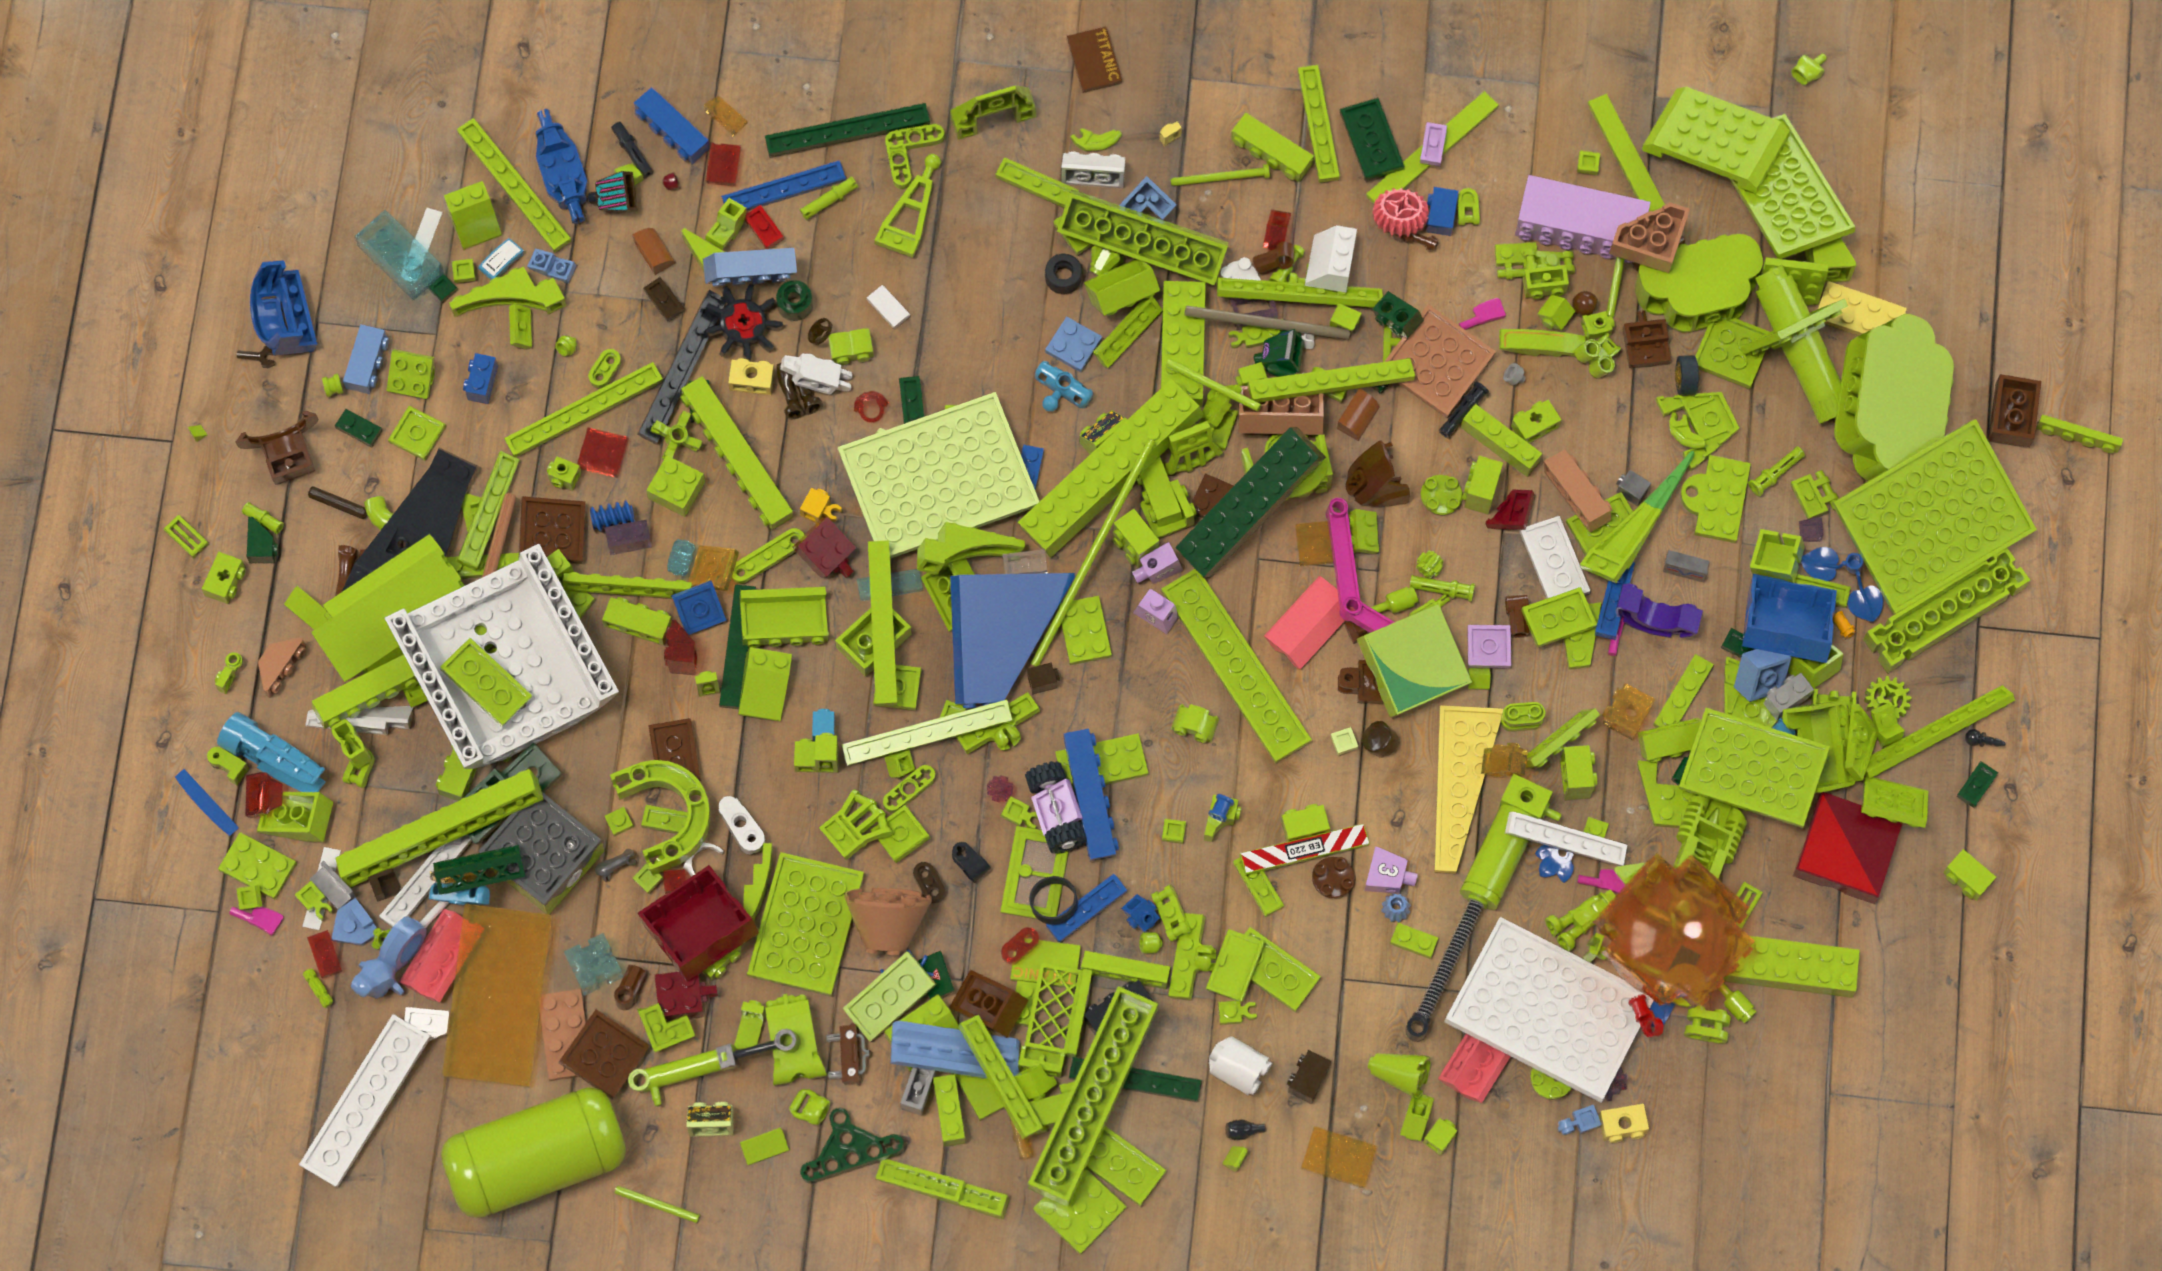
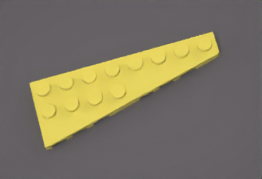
M1440 705L1434 869L1436 873L1456 874L1503 709Z

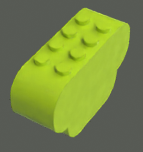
M1724 234L1716 237V239H1702L1691 245L1681 244L1677 247L1669 273L1640 264L1635 282V294L1638 303L1650 314L1664 315L1666 322L1671 328L1685 333L1705 329L1710 322H1714L1713 325L1729 322L1732 317L1739 319L1744 313L1750 292L1757 285L1755 278L1760 276L1763 266L1760 247L1753 238L1744 234L1729 236ZM1720 312L1726 314L1727 320L1721 318Z

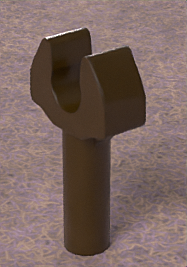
M264 346L260 352L237 351L238 359L258 360L263 368H271L276 365L274 360L265 359L268 355L273 356L272 349H269L267 346Z

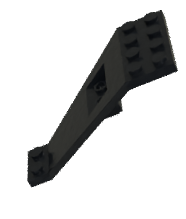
M439 447L429 469L356 561L342 592L429 534L440 546L444 556L447 557L465 495L477 465ZM400 540L405 542V547L399 546L398 543Z

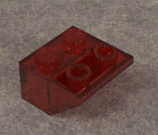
M672 620L671 627L667 626L666 632L669 647L664 649L665 666L669 667V671L672 674L696 675L698 654L695 641L676 620Z

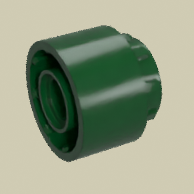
M791 280L779 287L776 301L778 311L782 317L790 321H800L811 313L813 307L812 293L805 283ZM798 298L799 302L791 303L790 300Z

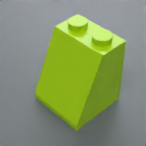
M483 181L443 195L450 219L463 250L502 236Z
M1842 238L1805 250L1806 262L1829 265L1825 283L1828 281L1850 282L1856 268V261Z

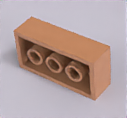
M1240 386L1242 388L1240 394L1250 398L1248 386ZM1323 393L1258 402L1261 404L1258 412L1238 402V433L1284 434L1290 427H1298L1303 434L1323 435Z

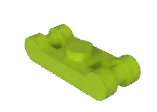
M1535 249L1524 251V258L1527 260L1525 269L1559 266L1560 261H1564L1567 275L1575 273V265L1572 264L1574 259L1572 251L1551 252L1536 251Z
M1171 884L1165 886L1163 891H1156L1151 894L1165 926L1166 934L1171 942L1178 939L1177 936L1191 932L1175 889ZM1169 897L1170 902L1164 904L1163 900Z

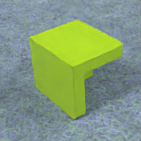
M1339 303L1329 326L1338 328L1340 326L1349 331H1354L1356 325L1361 320L1362 313Z

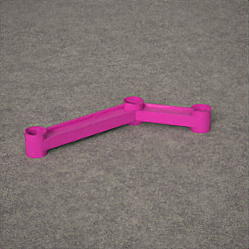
M1334 498L1331 500L1325 515L1328 520L1340 605L1339 613L1342 619L1351 621L1371 633L1395 622L1365 605L1360 600L1347 511L1348 504L1342 498ZM1333 508L1339 509L1341 513L1335 512ZM1346 606H1352L1355 611L1348 610Z

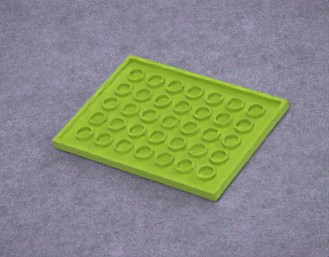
M1976 419L1971 420L1832 502L1893 614L2037 530Z

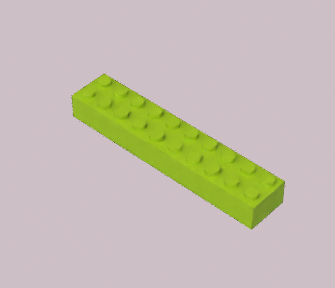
M1170 379L1018 521L1021 529L1051 558L1119 495L1148 438L1156 443L1139 475L1169 448L1168 436L1190 428L1204 415L1200 406Z
M1119 986L1117 987L1028 1182L1029 1190L1069 1206L1156 1015L1158 1003Z

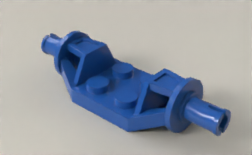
M544 109L545 117L542 110L537 112L541 128L535 133L537 137L536 160L547 194L558 203L560 209L569 210L573 224H578L576 215H578L581 223L585 220L580 205L586 201L585 193L588 183L576 145L563 131L562 124L553 123L549 109Z

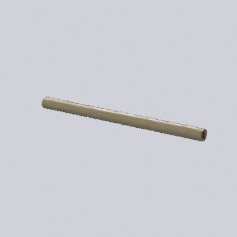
M1187 305L1184 313L1185 316L1286 331L1295 329L1300 333L1348 339L1350 331L1345 328Z

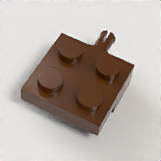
M1641 310L1638 311L1639 322L1624 323L1622 329L1629 368L1670 364L1671 357L1666 319L1647 321L1646 311L1642 310V313Z

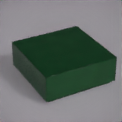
M445 274L428 286L429 290L442 304L458 291V288Z

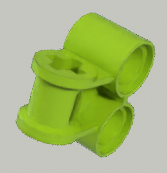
M1608 332L1597 341L1589 339L1575 349L1577 360L1582 363L1590 362L1589 372L1597 379L1613 371L1615 363L1612 357L1621 349L1620 346H1617L1610 339Z

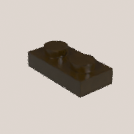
M661 277L643 287L646 295L667 322L684 311V307Z

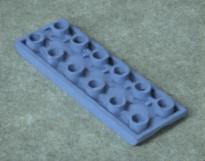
M904 1021L892 1023L890 1064L987 1078L960 1030ZM990 1035L1013 1076L1018 1074L1020 1041L1015 1038Z

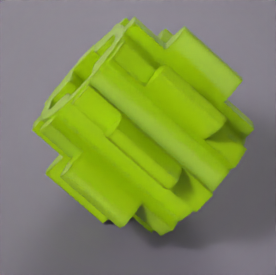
M1433 551L1422 552L1417 559L1416 569L1425 577L1432 578L1433 575L1436 577L1442 570L1443 560Z

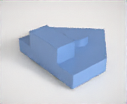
M356 898L337 910L331 939L333 942H345L363 946L374 938L373 931L377 927Z

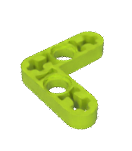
M938 124L896 130L887 134L885 138L892 180L896 188L906 189L911 184V172L906 150L942 143L944 140L943 127ZM933 131H936L938 134L937 138H934L932 135ZM923 132H926L927 140H924ZM912 134H918L921 139L918 142H911L909 137ZM903 136H906V144H904ZM892 138H896L897 145H893ZM895 156H902L904 158L902 164H895L892 160ZM900 170L903 171L905 182H901L899 179Z

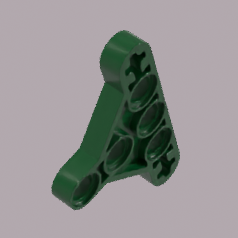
M835 1108L829 1116L833 1129L818 1159L803 1164L800 1169V1175L806 1183H816L898 1156L904 1151V1142L897 1134L879 1138L853 1125L848 1112L844 1108ZM838 1113H843L846 1116L845 1121L841 1124L834 1122V1116ZM844 1133L852 1135V1140L848 1144L840 1142V1137ZM892 1140H895L896 1143H900L897 1145L896 1150H893L892 1147L886 1148L887 1153L885 1154L883 1152L882 1146L880 1145L884 1143V1146L888 1147L891 1145ZM875 1146L879 1148V1154L876 1157H869L867 1155L870 1147ZM849 1154H857L859 1159L855 1164H848L846 1162ZM830 1160L837 1162L838 1166L834 1171H828L825 1168L826 1163ZM821 1164L824 1174L821 1175L819 1170L813 1173L814 1177L812 1178L805 1175L808 1173V1168H812L815 1171L819 1169L818 1165Z

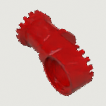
M1645 994L1629 999V1006H1632L1636 1015L1635 1020L1640 1024L1646 1037L1661 1036L1664 1030L1663 1022L1659 1017H1655L1653 1011L1649 1009ZM1652 1022H1653V1024L1655 1025V1026H1654V1028H1655L1654 1033H1653L1652 1030H1651V1023H1652Z

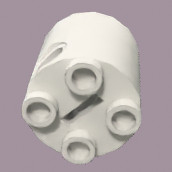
M1232 1036L1217 1043L1209 1056L1210 1074L1228 1085L1239 1089L1246 1095H1254L1261 1084V1081L1258 1079L1261 1075L1264 1076L1268 1072L1272 1062L1269 1061V1057L1260 1054Z

